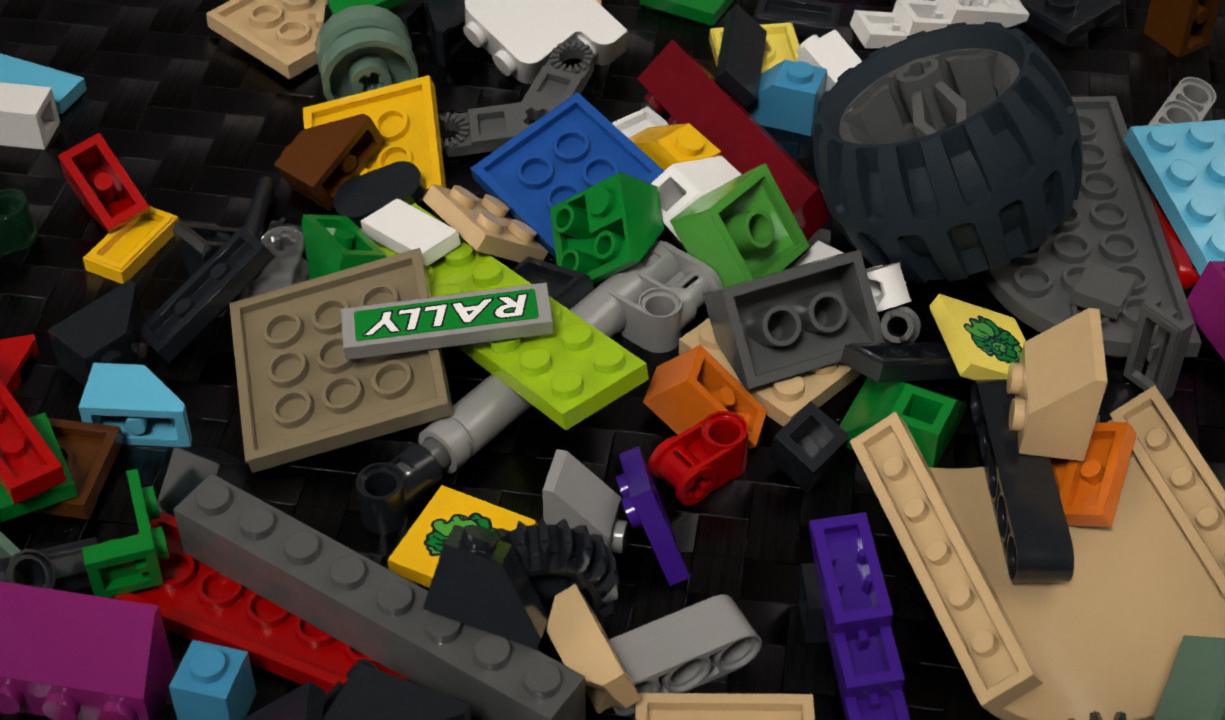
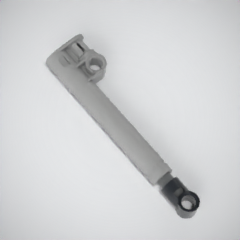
M656 240L639 263L610 276L572 307L570 311L609 338L619 334L645 350L653 353H665L677 348L681 338V330L695 319L697 310L705 304L703 293L723 288V283L715 270L706 263L667 242ZM491 374L452 406L454 415L435 420L419 434L418 440L420 445L411 443L388 463L370 464L360 471L356 479V489L362 525L368 531L375 534H389L401 529L407 522L408 508L442 480V471L454 473L470 457L474 456L533 405Z

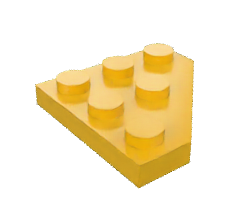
M429 75L303 108L304 129L363 113L372 119L386 142L359 176L395 162L407 161L413 163L425 179V192L418 202L423 201L432 184L446 188L435 85Z

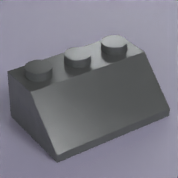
M861 250L837 254L703 293L715 340L745 389L755 388L840 362L845 345L850 343H886L881 332V323Z

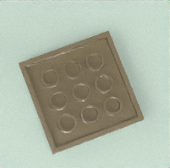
M420 248L229 303L245 462L249 464L252 473L454 415L442 348L346 360L344 354L341 323L342 308L432 297L426 262Z

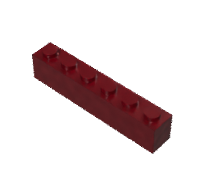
M672 39L637 78L649 91L644 98L662 115L668 111L671 116L666 122L669 125L690 123L721 151L720 156H723L741 174L766 163L808 241L831 217L819 184L738 101L715 82V78L696 58Z

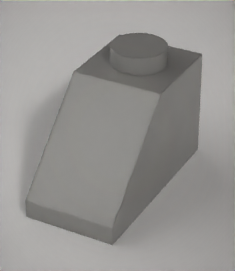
M556 449L542 490L543 519L545 523L556 525L561 520L566 519L571 529L579 525H586L590 535H602L604 544L612 549L613 556L615 553L623 554L628 540L629 521L621 520V497L568 451Z

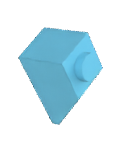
M93 363L78 407L82 422L121 427L124 439L122 445L191 447L193 439L185 404L145 365Z

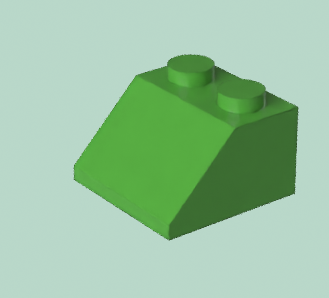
M766 163L699 197L670 220L687 253L713 268L719 275L723 287L782 271L810 247Z

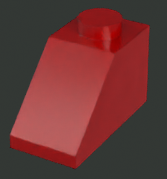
M100 133L58 155L64 177L88 213L108 233L150 210L149 205Z

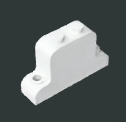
M465 0V26L463 30L466 37L476 47L480 48L483 46L493 56L494 63L503 74L507 76L512 74L518 81L525 84L533 83L542 66H545L549 60L552 50L554 48L557 49V45L560 43L564 45V41L572 43V40H576L577 43L582 41L584 45L588 44L593 51L594 63L597 65L610 64L625 52L628 30L596 0Z

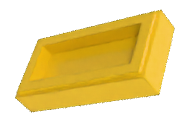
M149 206L150 210L108 233L83 257L86 271L120 284L125 283L174 236L172 229L175 222H179L178 216Z

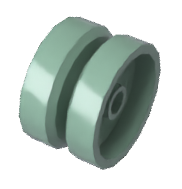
M372 5L348 7L332 15L318 32L315 41L316 57L323 92L328 101L418 78V67L412 51L409 32L400 17L386 8Z

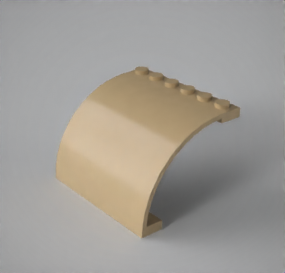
M1155 385L1109 413L1112 419L1108 422H1128L1137 434L1112 527L1068 526L1074 550L1073 577L1069 582H1011L984 467L953 469L929 467L907 424L896 411L850 440L980 705L1002 720H1069L1070 718L1089 720L1090 713L1094 711L1100 713L1102 720H1114L1116 712L1120 711L1126 714V720H1153L1183 636L1225 638V489Z

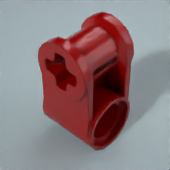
M717 411L679 435L670 437L659 444L649 458V471L657 478H664L676 490V498L683 505L692 506L699 503L709 493L732 479L740 477L745 472L748 465V424L742 416L734 412Z

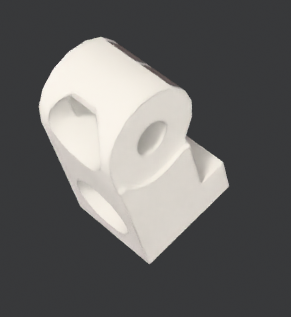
M900 262L885 266H873L866 269L877 312L912 301Z

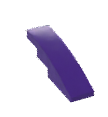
M866 512L810 520L809 531L819 591L846 720H910L902 690L905 677L891 628L893 611Z

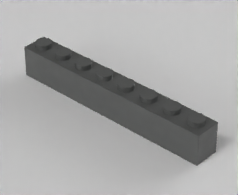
M211 473L173 509L184 553L400 674L411 682L469 703L470 715L478 720L586 719L585 676L532 647L423 609L428 594L427 590Z

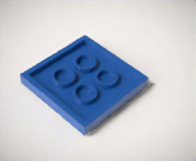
M578 92L471 167L473 179L489 195L509 207L508 213L514 219L530 226L537 233L534 239L555 259L550 215L551 207L618 172L650 184L664 172L661 167Z

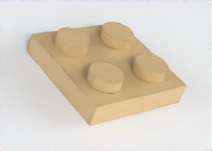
M432 184L423 198V201L449 226L456 229L459 235L478 252L516 262H522L528 256L543 261L548 253L534 239L537 233L527 224L512 219L507 214L509 207L491 195L486 194L481 199L458 185H454L452 189H447Z

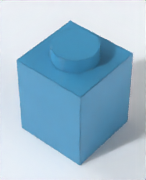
M192 640L169 686L177 720H243L246 718L257 694L248 651Z

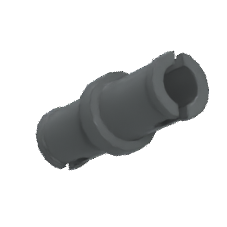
M898 306L891 308L884 314L880 327L885 340L888 342H914L920 334L921 322L915 311L909 307ZM898 317H902L907 322L908 327L904 335L898 334L895 330L894 324Z

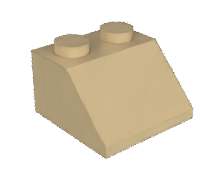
M1087 308L1025 341L1019 363H1010L1007 375V394H1014L1015 398L1012 399L1010 405L1009 430L1017 431L1018 454L1084 461L1108 382L1100 309Z

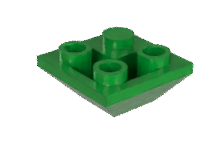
M621 172L550 208L557 265L589 275L593 284L639 263L664 230L658 186Z
M867 377L839 427L850 435L847 449L854 451L850 440L896 411L907 424L928 466L937 468L966 411L967 402L905 381L876 382Z

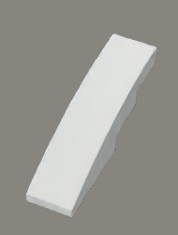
M897 0L892 13L855 10L850 26L864 48H882L905 40L909 35L924 30L929 32L945 28L947 25L965 22L968 25L997 22L1008 28L1026 22L1030 14L1019 0Z

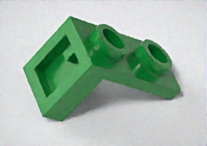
M138 469L126 472L140 534L112 539L104 543L82 548L85 567L94 596L109 598L164 584L159 561L170 559L163 527L151 528L150 520L161 518L154 487L142 488Z

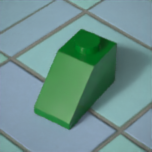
M303 214L301 224L310 280L386 258L387 255L347 216Z

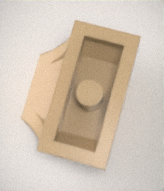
M576 584L555 595L546 631L564 665L585 676V691L596 712L601 714L606 709L614 706L628 708L640 701L641 697L594 611Z

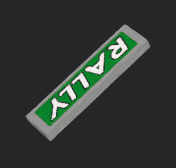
M547 282L341 309L343 349L346 360L554 333Z

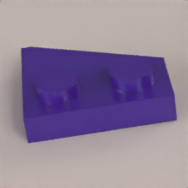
M639 446L619 454L624 473L616 476V481L623 496L621 501L631 526L635 529L643 525L669 586L689 579V572L675 543L677 540L659 491Z

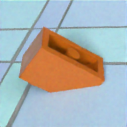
M701 345L657 366L643 401L677 435L717 411L737 413L748 424V450L756 447L768 411Z

